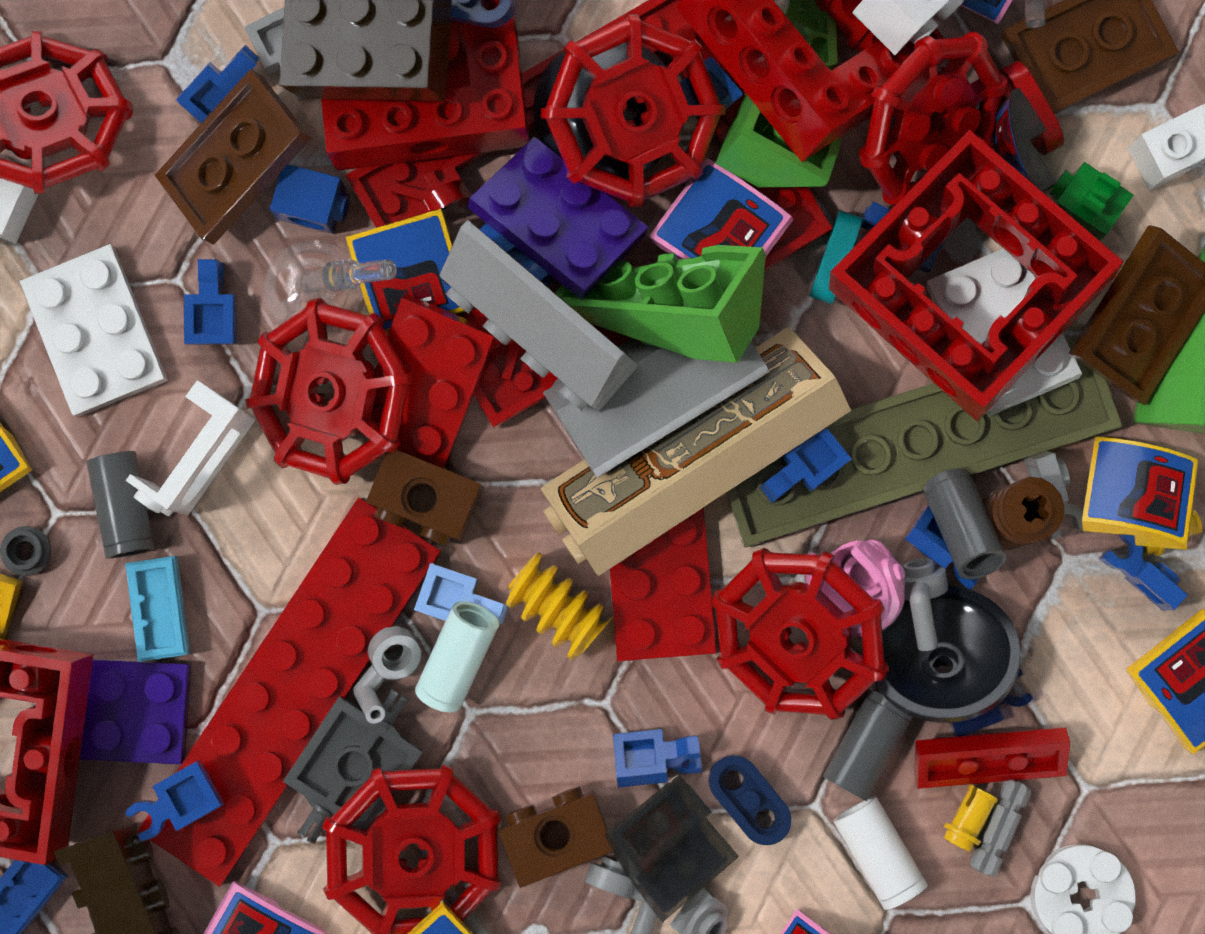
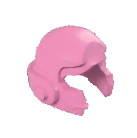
M875 539L868 541L856 540L841 545L831 552L835 556L834 561L873 599H880L885 607V611L881 614L882 630L886 629L895 621L903 608L905 600V572L902 565L895 560L891 551L881 541ZM806 575V583L808 585L810 584L812 575ZM826 581L824 582L821 591L843 612L854 609ZM861 623L851 626L852 638L862 637Z

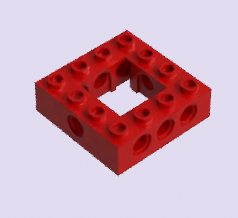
M488 0L486 9L494 10L498 7L500 0ZM516 13L506 24L497 28L464 23L470 86L446 89V101L321 99L326 153L335 169L340 171L524 147L530 141Z
M681 0L676 8L801 162H804L869 119L872 115L875 97L871 95L875 86L881 87L914 51V44L909 41L894 55L852 13L862 0H817V7L821 11L825 10L846 35L848 45L852 49L855 47L859 51V54L830 71L774 2L775 0ZM937 28L929 35L934 39H944ZM942 59L941 63H939V64L937 65V68H938L946 59Z
M968 130L830 271L829 290L978 422L1110 285L1124 261L971 130ZM966 218H969L1037 277L1029 285L1023 300L1005 318L1000 315L989 329L986 340L982 344L963 329V321L957 316L951 319L925 296L926 289L921 284L917 283L914 286L907 280Z
M0 639V700L8 698L36 703L35 706L21 711L13 724L12 736H17L12 773L6 776L5 790L0 789V857L46 865L56 859L54 851L69 845L94 654Z

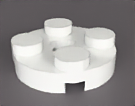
M1072 844L1055 850L1044 860L1045 864L1040 868L1038 876L1035 875L1031 885V901L1036 917L1052 934H1119L1131 926L1133 920L1132 912L1135 907V888L1130 873L1115 855L1091 845ZM1080 882H1085L1087 888L1095 889L1096 897L1090 900V907L1083 909L1081 904L1072 903L1070 900V895L1078 892L1077 884Z

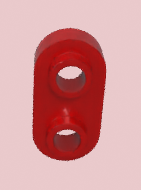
M1017 60L998 70L1008 80V91L1002 96L1001 104L1004 106L1009 99V109H1013L1020 122L1018 131L1025 146L1030 151L1037 150L1042 155H1047L1064 145V135L1061 126L1027 67Z

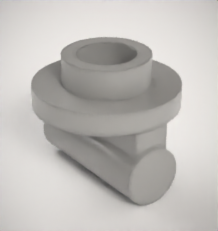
M700 884L673 919L670 926L680 934H723L728 923V908L722 901L715 898L712 892Z

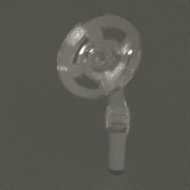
M317 240L302 241L287 247L272 261L265 276L264 298L269 312L280 325L293 317L295 312L298 313L305 308L300 306L302 300L308 302L311 299L322 298L326 304L340 307L332 301L336 291L348 290L346 300L340 308L356 312L361 299L362 290L360 284L391 280L395 277L397 269L395 263L390 259L357 263V261L352 260L343 250L335 245ZM317 252L332 258L328 263L318 258H305L298 261L297 255ZM306 266H317L322 269L317 271H303L302 268ZM281 269H284L290 273L286 284L288 298L279 303L276 296V281ZM331 325L326 326L327 335L341 329ZM308 330L300 336L309 337Z

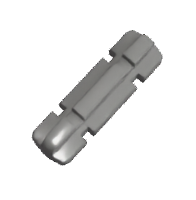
M1013 779L1004 781L998 795L1002 799L999 805H994L979 839L983 844L981 848L976 847L971 858L970 866L973 869L988 876L994 877L997 875L1003 859L1000 858L1002 850L1007 852L1022 817L1018 812L1021 807H1026L1030 798L1031 789L1027 785Z

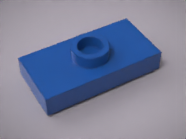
M14 860L0 878V934H23L69 875L52 861L46 865Z

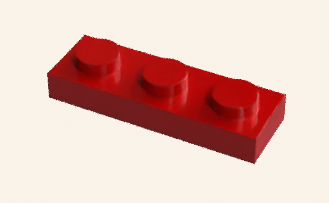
M1066 727L1035 729L1030 731L916 740L914 776L917 789L1003 782L1012 779L1027 780L1067 776L1071 743Z

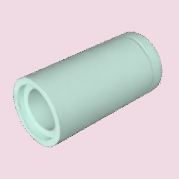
M459 601L453 604L415 687L416 695L423 703L442 712L450 713L461 709L499 627V621L492 612L471 602Z

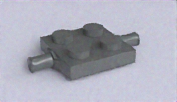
M390 690L391 692L382 704L385 710V717L381 722L375 724L367 721L360 708L339 696L283 780L284 783L303 794L313 807L300 830L297 831L304 838L314 822H316L317 825L307 838L308 842L316 843V840L324 830L322 826L325 818L332 817L372 776V770L379 767L382 771L411 770L422 754L423 750L402 737L393 725L407 702H409V699L402 695L392 711H390L389 708L399 695V692L396 690ZM391 791V793H392L393 796H394L395 793L397 792V791ZM381 795L352 826L366 831L375 817L383 813L386 806Z

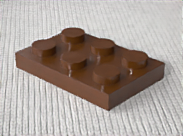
M1063 0L1005 28L1000 34L1014 62L1018 60L1027 67L1054 115L1171 60L1179 53L1152 0Z
M250 69L160 168L155 177L200 238L214 245L312 138L264 77Z
M1148 225L1072 346L1069 354L1131 400L1145 405L1205 310V263L1165 230Z

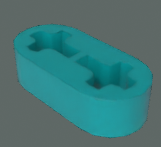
M839 210L816 272L809 297L832 305L836 295L829 290L830 271L853 249L862 224V217Z

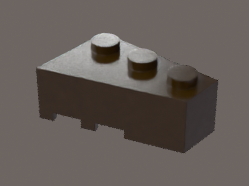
M137 823L54 851L59 866L70 863L81 888L73 891L72 896L78 909L87 906L95 933L92 934H180L176 927L170 928L165 909L169 907L168 894L162 880H155L149 863L154 858L153 848L150 840L140 841L138 835L143 831L137 832Z

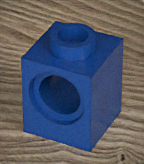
M288 164L279 174L270 211L277 220L334 234L336 223H343L345 221L350 204V194L345 193L346 187L340 177Z

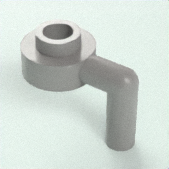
M930 558L914 559L904 564L905 600L910 601L918 650L930 651L938 647L930 599L947 592L946 570L939 564H934V561Z
M387 627L375 634L368 646V657L372 666L354 687V695L367 721L373 724L381 722L385 717V710L376 694L378 688L386 679L398 680L407 677L415 671L421 660L419 644L413 634L403 627ZM399 644L394 652L385 653L390 646Z
M606 856L603 857L601 865L591 862L584 882L607 892L641 901L630 934H652L659 910L640 887L636 879L629 876L630 870L626 864Z

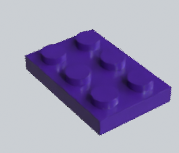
M534 136L469 198L468 209L583 300L645 237L648 226L605 192L579 182L573 185L566 178L568 170L563 159Z
M93 659L80 760L181 765L185 760L191 664Z

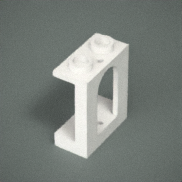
M198 380L185 397L207 411L212 417L163 486L160 488L151 481L131 474L126 479L128 483L138 489L133 496L136 500L158 514L161 512L168 517L173 512L187 516L190 514L256 420Z

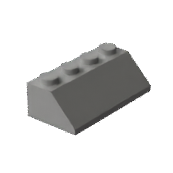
M467 220L461 226L439 275L451 286L446 295L468 314L474 307L488 318L483 327L504 345H507L513 339L525 349L526 352L520 359L541 377L544 378L550 371L561 380L564 385L559 389V392L582 411L589 404L600 412L639 365L470 221Z
M631 338L617 347L639 366L600 412L589 404L582 411L573 405L559 392V389L564 385L559 379L554 382L551 388L544 391L543 394L579 453L595 476L599 477L770 371L751 342L738 363L693 359Z

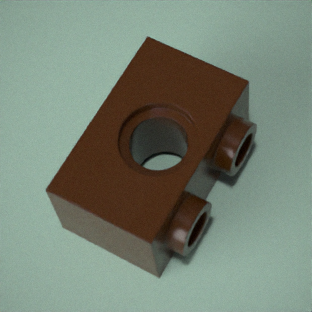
M396 450L394 453L387 452L385 454L366 503L377 507L374 517L398 527H402L405 519L423 526L420 532L421 536L447 546L450 538L462 542L484 487L478 482ZM421 486H430L434 488L437 495L435 506L425 513L416 512L411 505L413 492Z
M580 786L553 796L552 799L555 805L536 812L532 804L505 815L508 824L501 826L498 832L520 888L615 851L614 843L611 840V835L593 790L583 794ZM552 820L564 823L569 829V840L560 847L547 845L541 836V828L545 823Z

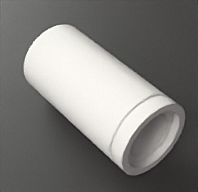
M877 796L870 797L867 801L864 800L854 805L833 820L884 910L895 908L909 901L927 888V882Z

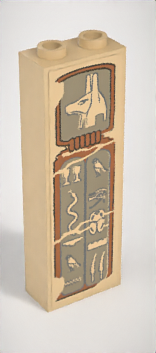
M788 326L755 348L768 367L769 373L599 477L595 476L585 460L579 462L540 488L550 503V506L544 509L543 512L558 535L565 531L569 532V535L564 537L562 541L577 564L587 559L597 576H599L849 413L851 409L836 377Z

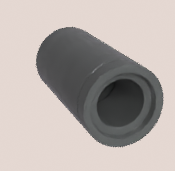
M117 452L87 460L86 465L105 558H120L154 550L155 544L147 507L133 497L138 489L126 481L130 474L141 478L136 452Z
M956 468L943 471L932 477L925 484L923 493L959 576L963 579H978L997 571L1006 562L1007 555L970 473L965 469Z
M870 689L822 777L867 801L913 716L897 709L881 693Z

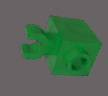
M1086 162L1073 174L1065 170L1049 192L1051 196L1056 198L1054 202L1099 241L1108 234L1134 196V194L1120 186L1121 183L1106 172H1099Z

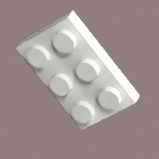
M111 244L19 281L72 416L79 418L168 381L116 249Z
M1001 249L928 280L926 289L934 304L951 319L957 316L964 322L963 329L982 344L986 340L989 329L1000 315L1005 318L1023 300L1029 285L1035 280V277L1007 251ZM1063 333L986 413L988 417L1080 378L1082 372L1075 358L1069 354L1070 347Z

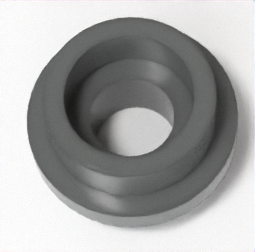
M29 526L18 527L10 531L3 539L0 548L1 559L5 567L12 573L22 576L34 575L47 566L51 558V544L48 537L41 530ZM30 542L34 546L35 553L31 559L25 561L20 555V548L24 543Z

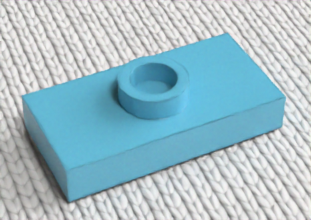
M170 556L125 563L138 662L191 655L178 557Z

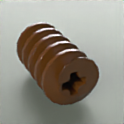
M1028 477L994 490L985 499H982L1004 550H1013L1048 539L1059 529L1064 518V503L1060 492L1052 483L1043 478Z

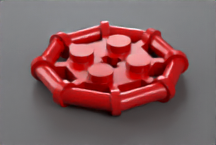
M628 14L625 20L578 42L570 40L563 48L566 54L546 108H541V119H546L568 170L566 178L573 185L579 182L625 200L630 207H641L643 201L690 179L698 180L703 174L701 167L721 115H726V104L720 103L700 53L702 46L696 39L686 40L641 21L638 14ZM623 43L627 44V58L607 68L602 69L592 59V57ZM642 43L674 56V60L667 68L650 63L649 60L642 58ZM581 68H583L593 78L585 92L584 103L582 107L567 108ZM684 68L700 105H688L677 78ZM630 98H633L635 103L644 102L647 107V111L641 114L643 123L638 126L635 125L633 120H625L623 111L627 109L626 102ZM700 115L685 153L678 146L681 137L678 135L683 124H686L688 116ZM567 118H582L594 145L584 157ZM666 154H669L675 161V165L644 179V164ZM604 155H607L612 159L629 164V179H624L594 166Z
M31 31L30 37L0 47V153L7 149L21 159H32L31 168L0 158V179L34 190V194H45L46 188L94 170L103 172L110 165L108 158L125 121L133 115V105L131 101L124 98L107 65L108 57L99 49L90 51L43 36L42 31ZM44 56L73 66L70 69L62 66L63 72L50 67L49 62L44 61ZM31 57V60L27 62L15 65L4 70L1 69L2 67ZM87 78H93L103 98H89L82 82ZM33 102H39L42 107L51 106L43 115L32 116L28 114L31 111L30 104ZM105 117L94 142L90 141L85 137L90 118ZM72 147L81 153L44 168L45 157Z
M970 32L963 37L934 39L931 36H925L919 39L914 44V51L881 87L875 86L871 94L875 97L868 134L865 146L859 151L860 164L870 170L881 187L883 199L887 204L895 206L919 181H911L916 170L925 169L927 173L968 130H971L993 149L995 144L991 143L1001 98L1008 91L1007 77L999 73L987 51L988 42L979 33ZM942 59H950L947 66L940 67L942 71H937V65L941 63ZM972 65L979 79L970 84L966 75ZM980 102L979 109H976L977 103ZM935 111V116L931 122L930 116ZM892 115L896 116L893 129L890 128ZM892 153L897 160L893 168L889 163Z
M322 298L309 300L306 308L271 332H262L257 340L260 345V351L250 398L245 399L246 409H251L275 454L273 460L279 467L284 469L290 466L329 478L333 484L341 485L348 483L350 476L385 453L396 452L401 442L398 439L409 385L414 384L413 373H407L383 328L384 320L376 313L365 315L326 304ZM331 325L352 331L354 334L347 345L328 340L326 326ZM308 330L310 341L304 344L306 347L299 352L292 353L288 350L287 344ZM368 343L386 377L375 378L373 365L362 355ZM277 362L282 365L276 393L271 395ZM330 380L334 388V398L329 400L328 405H325L324 395L318 393L319 384H327ZM388 388L379 426L371 420L377 389ZM278 405L280 411H286L291 422L287 423L290 428L288 435L272 406ZM362 432L370 439L348 455H344L342 442L349 437ZM309 439L324 444L326 457L301 450L304 440Z
M766 548L753 552L752 560L723 589L714 592L711 603L716 609L720 655L716 660L720 668H727L765 705V711L775 715L777 711L827 715L830 720H836L844 717L845 709L876 681L884 680L889 667L884 661L881 614L885 611V607L880 599H873L834 561L835 556L826 551L822 555L773 553ZM777 573L812 575L809 585L803 582L782 585ZM760 581L767 595L755 607L743 602L742 598ZM826 581L854 609L843 612L821 591L824 582ZM737 619L744 622L746 630L749 628L750 640L745 647L739 646ZM860 623L863 656L850 650L851 626ZM794 626L802 629L807 634L806 638L809 641V645L803 641H799L797 644L791 642L789 637L792 631L789 627ZM752 660L774 681L773 685L748 661ZM840 667L854 672L838 689L832 687L829 678ZM795 682L807 683L805 688H813L815 694L786 692V686H792Z
M442 765L440 769L382 771L379 767L372 770V776L332 817H326L322 828L326 831L327 885L323 888L326 898L328 900L334 899L371 934H408L425 917L395 919L398 910L401 908L430 907L433 911L440 905V901L445 897V892L453 884L456 886L462 880L471 885L449 908L463 922L492 891L499 890L502 882L498 877V824L502 820L498 810H491L453 774V768ZM432 789L427 803L396 804L391 791ZM445 794L472 820L457 826L445 812L441 811L440 806ZM381 795L386 810L375 817L366 831L352 826ZM478 835V869L474 870L465 866L464 841ZM347 840L362 845V870L350 876H347ZM417 843L419 849L427 850V857L419 858L417 867H408L407 860L399 858V854L401 851L407 850L408 844ZM366 885L373 891L375 889L386 902L384 911L381 914L377 912L355 890Z

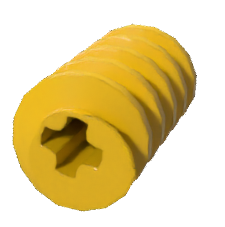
M537 552L508 585L506 590L509 589L510 593L506 606L512 609L525 602L521 618L527 622L540 615L541 618L536 631L542 635L555 628L556 631L551 644L557 648L570 641L571 645L566 657L572 661L583 654L613 617L602 623L599 621L604 608L600 603L586 610L584 605L588 593L585 590L570 597L568 594L573 580L568 577L555 584L553 581L558 567L553 564L540 571L538 567L543 554Z

